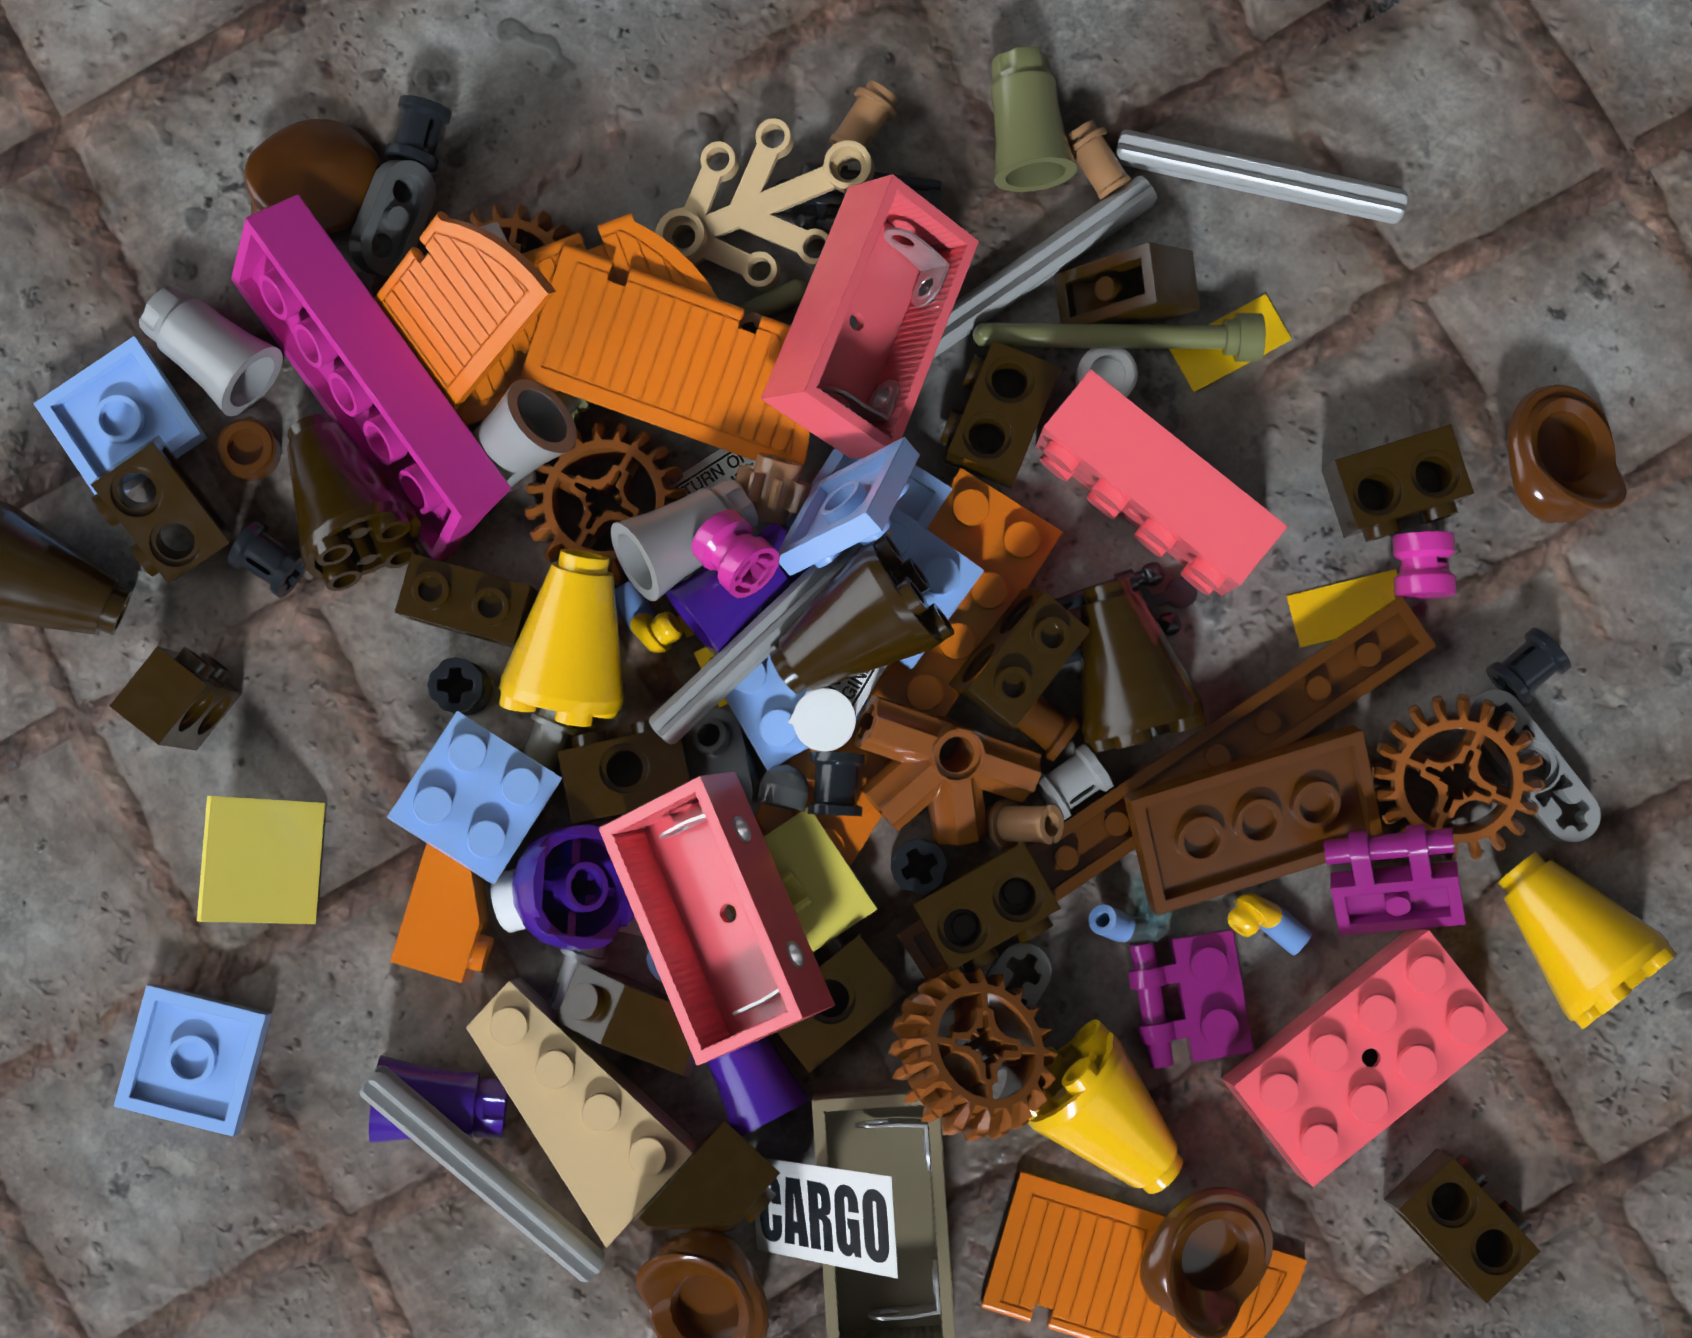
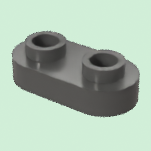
M391 160L382 164L376 170L349 239L351 257L358 268L365 273L391 276L412 247H417L436 195L433 177L422 164L412 160ZM396 181L400 183L402 188V194L398 200L393 195V186ZM375 235L378 236L381 243L380 250L376 255L372 251V240Z
M713 708L685 735V747L691 780L699 776L735 771L753 814L756 816L761 803L756 802L759 781L752 744L735 715L724 709ZM719 729V740L713 746L707 747L706 740L709 733Z

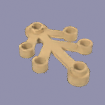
M777 118L767 119L756 130L755 140L757 145L731 204L709 213L720 183L732 179L739 169V159L732 147L722 141L712 142L701 153L700 163L702 168L685 206L666 213L657 224L655 233L676 247L694 266L707 260L743 276L745 281L755 290H770L780 279V267L776 260L770 254L763 251L748 254L718 238L742 229L798 253L807 266L815 268L819 258L807 256V245L815 239H822L826 242L828 234L816 228L805 230L773 215L835 189L846 194L848 187L871 181L874 176V163L869 152L862 144L852 140L838 142L826 153L822 167L764 190L777 160L787 156L794 145L793 134L784 121ZM772 130H781L785 135L782 144L776 148L765 146L766 135ZM722 152L729 154V163L726 168L720 171L711 169L710 162L714 155ZM851 161L859 163L861 165V172L858 177L853 180H845L840 176L841 168L844 164ZM687 229L693 230L695 232L694 243L688 248H679L676 243L679 233ZM763 261L770 263L771 272L765 280L756 281L752 279L751 271L755 264Z

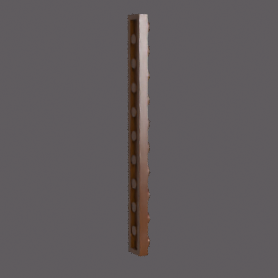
M1400 596L1075 813L1064 821L1063 834L1057 843L1048 845L1032 842L1026 846L1055 899L1059 901L1135 850L1123 794L1294 743L1435 648L1436 644L1404 598ZM1015 877L1007 880L999 890L1000 905L1008 913H1020L1031 903V888L1022 878ZM968 909L952 911L944 922L945 936L950 942L955 944L970 942L978 931V920L975 914ZM920 918L896 934L926 980L929 978L935 979L947 970H950Z

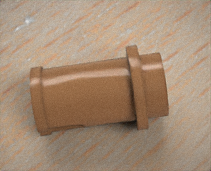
M869 81L865 88L858 87L854 93L857 98L856 102L835 134H832L829 142L833 146L841 141L852 140L862 144L867 149L886 120L892 121L897 115L894 109L898 103L897 97L886 87L875 81Z
M1090 120L1066 137L1075 161L1097 192L1099 200L1102 201L1131 181L1132 178L1129 174L1127 175L1105 140L1104 136L1107 134L1105 127L1097 128L1094 121Z
M1000 799L985 810L988 834L985 836L999 847H1011L1017 842H1035L1051 845L1057 843L1063 834L1064 819L1061 810L1056 805L1019 806L1011 799Z

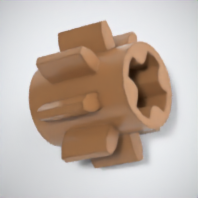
M758 453L755 466L745 464V466L739 465L735 481L743 487L747 497L752 501L758 520L785 525L789 511L796 514L799 513L812 487V483L799 480L802 464L773 454Z

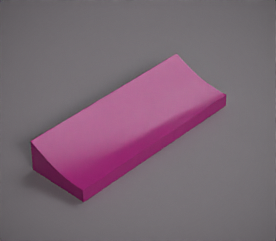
M297 194L246 217L231 281L326 413L333 418L335 423L341 424L418 514L422 523L418 540L430 557L435 560L444 561L453 556L474 527L512 488L301 197Z

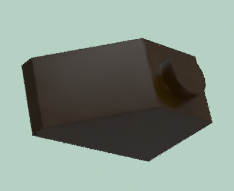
M1148 242L1054 275L1060 323L1155 324L1200 310L1192 250Z
M578 963L555 1021L601 1045L689 1077L695 1060L668 996L624 974Z
M723 1121L707 1135L694 1150L693 1154L630 1223L638 1231L728 1227L738 1222L742 1217L751 1223L775 1197L776 1194L769 1188V1185L780 1172L727 1122Z

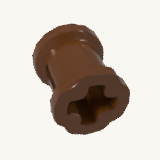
M1040 695L1015 728L1003 725V727L1008 731L1017 729L1040 745L1045 750L1044 757L1053 762L1082 724V716L1077 713L1070 716L1043 695Z

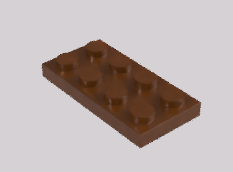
M1354 725L1123 794L1148 906L1156 915L1326 863L1324 840L1348 838L1349 831L1368 830L1369 836L1383 834L1364 732Z

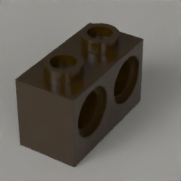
M993 340L986 357L975 353L962 387L972 391L964 412L955 408L952 409L940 438V442L950 446L945 463L962 468L1011 489L1061 367ZM1002 373L1013 374L1021 380L1024 392L1015 398H1004L995 392L992 386V379ZM978 428H990L999 435L1002 447L991 454L980 453L970 444V433Z
M1451 424L1336 459L1321 470L1343 537L1346 538L1363 533L1365 542L1374 541L1400 532L1401 528L1398 521L1420 515L1423 525L1459 513L1456 503L1474 494ZM1418 465L1428 466L1437 474L1439 486L1436 493L1428 492L1418 484L1416 480V468ZM1360 483H1370L1380 491L1382 496L1380 510H1370L1360 502L1358 498V486Z
M159 435L98 475L90 484L97 493L91 497L92 502L102 517L112 527H116L121 523L136 542L130 548L138 563L151 576L160 573L168 585L231 542L233 531ZM132 473L146 475L153 481L156 487V497L148 502L132 500L123 489V478ZM168 524H182L192 532L195 545L185 551L172 550L163 542L161 529Z
M411 553L394 613L414 622L514 648L539 592L527 584Z
M1022 589L953 677L949 685L992 721L1015 728L1091 630L1045 591Z
M157 646L110 704V707L158 745L197 751L242 693L227 682L233 675L232 672L210 655L202 652L199 656L187 647H183L180 652Z
M1024 842L1012 845L912 902L950 971L962 965L966 973L974 972L998 958L999 954L995 946L1016 935L1020 943H1024L1051 928L1053 923L1049 915L1061 909ZM1019 877L1029 884L1032 891V899L1030 905L1024 911L1011 914L1006 912L1000 905L999 890L1007 880ZM957 909L971 910L978 920L976 936L965 944L950 942L944 933L946 917Z
M1435 1149L1384 1200L1464 1287L1487 1304L1541 1251L1526 1236L1532 1229L1531 1224L1506 1200L1497 1205L1482 1189L1489 1180L1470 1159L1462 1153L1454 1159L1452 1156ZM1452 1182L1455 1188L1453 1204L1445 1211L1435 1212L1432 1206L1434 1191L1440 1185ZM1495 1229L1498 1235V1245L1495 1251L1487 1257L1478 1258L1476 1242L1479 1236L1487 1230Z

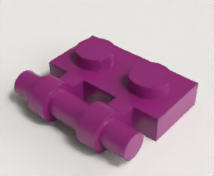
M1426 824L1406 826V832L1369 836L1368 830L1349 831L1348 838L1324 840L1326 864L1351 863L1353 871L1330 873V889L1340 935L1466 925L1457 861L1431 863L1430 855L1455 853L1452 828L1427 830ZM1409 857L1410 865L1374 868L1373 860Z
M1226 929L1169 938L1173 963L1157 965L1154 942L1130 945L1133 969L1128 971L1130 989L1137 990L1143 1024L1137 1025L1140 1045H1146L1150 1068L1173 1066L1174 1060L1170 1041L1186 1038L1189 1060L1193 1062L1254 1052L1233 930ZM1177 983L1182 1017L1167 1019L1161 986Z

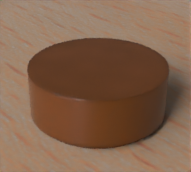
M242 418L229 423L221 431L216 443V454L220 464L227 472L242 480L256 481L270 475L278 466L281 458V443L276 433L264 423L251 418Z

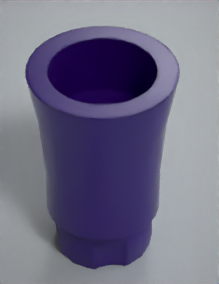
M774 522L764 528L756 537H763L778 551L788 532ZM779 564L769 582L756 593L745 598L732 596L719 583L718 571L705 568L673 586L666 594L675 610L691 631L716 656L808 568L790 576Z
M770 1036L706 1062L723 1101L729 1124L740 1136L812 1100L786 1065Z
M380 1055L377 1067L379 1065L388 1067L472 1140L474 1136L476 1138L503 1137L508 1093L499 1079L480 1078V1072L448 1070L418 1065ZM370 1105V1143L412 1140Z

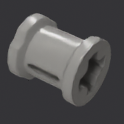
M1084 743L1074 749L1075 755L1046 775L1041 773L1036 786L1048 805L1059 807L1064 821L1071 817L1070 810L1098 790L1106 792L1113 787L1108 773L1094 753Z

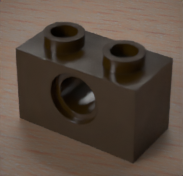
M649 720L630 725L632 731L630 736L608 740L607 730L571 737L572 748L557 751L572 824L581 825L625 815L691 781L685 736L677 743L670 745L653 730ZM633 752L642 761V776L634 785L621 787L612 776L613 762L619 755Z
M859 932L850 940L841 933L814 953L815 958L820 963L818 966L824 980H837L846 987L849 994L846 1006L836 1013L822 1011L777 1032L809 1073L906 994L904 987Z

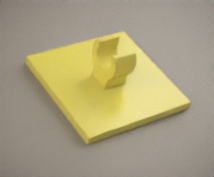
M207 796L197 921L316 924L325 803Z
M807 807L805 812L798 813L765 835L764 839L812 952H815L873 913L877 908L814 814H807ZM728 904V909L733 917L736 918V909Z

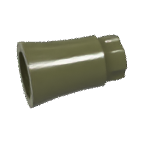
M1031 46L1016 47L1008 52L999 53L992 59L991 63L993 85L990 92L994 113L996 148L994 183L998 188L1012 192L1044 190L1062 184L1075 175L1077 165L1066 137L1058 102L1056 81L1054 76L1051 75L1048 56L1046 53L1041 52L1038 47Z

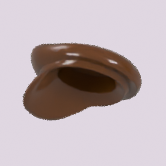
M309 119L290 124L264 140L247 158L244 168V181L251 198V215L298 194L327 235L341 231L355 224L376 170L382 165L379 156L358 131L343 123L329 119Z
M1560 384L1539 387L1525 395L1512 414L1507 441L1512 483L1516 495L1526 511L1535 518L1547 523H1571L1588 516L1594 510H1607L1619 506L1625 500L1627 490L1616 465L1615 444L1610 426L1598 404L1585 392Z
M1228 1187L1206 1188L1183 1199L1158 1226L1141 1257L1140 1281L1150 1301L1158 1305L1161 1310L1175 1317L1180 1326L1195 1338L1224 1337L1233 1326L1242 1304L1260 1284L1268 1269L1273 1251V1234L1267 1214L1250 1197L1239 1190Z
M696 1228L673 1236L658 1249L653 1258L646 1261L640 1267L636 1277V1287L642 1300L648 1307L653 1329L658 1338H766L769 1327V1310L763 1287L743 1249L723 1232Z

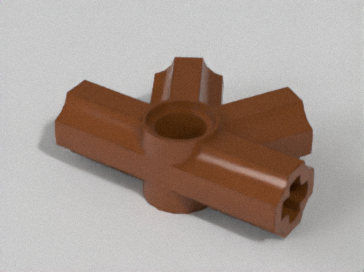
M873 694L869 701L862 706L855 724L854 745L856 747L893 759L860 788L865 797L897 832L928 805L932 840L938 845H965L978 842L979 838L988 834L982 789L1023 803L1030 793H1034L1042 773L1040 769L1041 754L1035 750L960 725L949 717L934 716ZM957 737L958 743L954 754L949 759L940 762L939 753L942 745L948 739Z

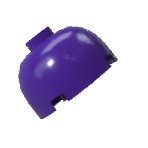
M590 824L557 828L532 842L516 865L511 885L513 905L524 927L542 943L570 951L604 947L613 941L610 938L616 935L620 927H627L634 917L630 903L597 826Z

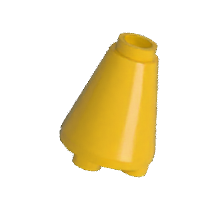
M560 550L558 563L551 564L501 676L499 687L501 691L499 705L501 707L518 712H535L536 707L556 711L555 721L578 727L591 726L593 717L604 719L617 718L618 712L622 709L624 693L614 577L611 572H608L609 557L583 550Z
M1537 852L1528 856L1498 882L1507 893L1504 901L1562 1012L1571 1022L1575 1021L1582 1030L1628 996L1632 989L1678 955L1661 932L1552 859L1546 863Z
M1098 1019L1086 1023L1072 1040L1058 1050L1053 1046L1046 1047L1058 1054L1054 1062L1045 1067L1056 1080L1047 1090L1042 1089L1047 1101L1040 1110L1036 1112L1031 1111L1032 1118L1028 1122L1030 1127L1133 1188H1143L1146 1193L1155 1194L1168 1187L1180 1173L1183 1159L1177 1153V1144L1124 1046L1116 1036Z

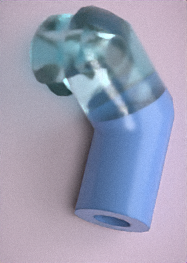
M1144 899L1140 903L1137 916L1102 904L1093 908L1088 920L1093 932L1116 942H1157L1169 932L1165 928L1171 920L1172 911L1156 915L1149 909L1147 899Z

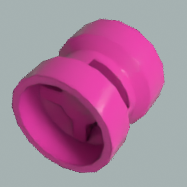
M734 509L718 512L706 520L698 529L691 546L693 556L708 570H717L719 583L736 598H745L763 588L775 574L780 561L778 551L763 537H754L752 525Z
M1422 531L1403 533L1392 537L1393 555L1401 562L1399 567L1400 573L1394 578L1395 598L1402 596L1404 599H1433L1457 595L1456 576L1450 571L1449 564L1447 563V559L1455 553L1454 533Z

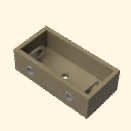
M910 1085L816 1091L812 1095L816 1166L892 1176L898 1279L822 1263L827 1338H956L941 1121L938 1118L931 1123L921 1122L925 1107L921 1101L918 1100L915 1103L904 1102L907 1092L911 1090Z

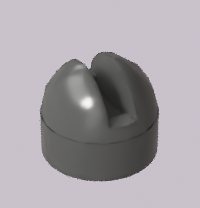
M777 765L765 773L759 786L756 802L777 808L805 812L809 794L808 782L800 770L790 765Z

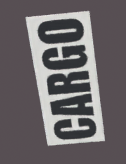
M765 1158L780 1174L769 1185V1188L776 1194L775 1197L755 1219L757 1250L898 1279L892 1176Z

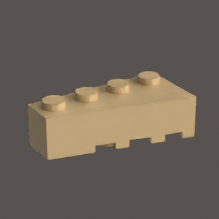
M522 977L508 981L471 1021L466 1029L607 1248L693 1154L698 1143L587 1038L556 1022L555 1019L558 1011L548 1006V1002Z

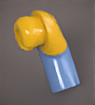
M631 581L615 589L618 612L628 628L648 650L654 653L666 652L671 649V643L677 642L682 637L683 627L679 619L668 611L657 615L648 600L639 593Z
M1245 893L1235 899L1236 907L1228 913L1227 917L1228 924L1238 934L1250 937L1256 934L1260 928L1292 956H1295L1306 945L1313 934L1311 930L1283 907L1253 893Z

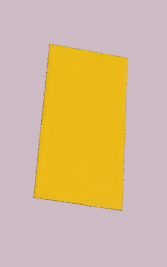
M1266 294L1209 324L1223 325L1224 319H1234L1236 313H1262L1266 329L1263 355L1292 340ZM1169 349L1194 393L1250 363L1235 362L1233 355H1223L1222 349Z
M1393 569L1286 596L1300 648L1338 638L1396 599L1394 597V578L1398 575L1397 570Z

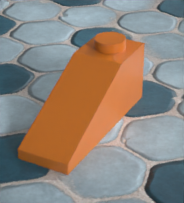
M426 843L390 962L459 983L472 980L475 971L483 973L490 958L494 942L493 937L486 935L490 918L483 878Z

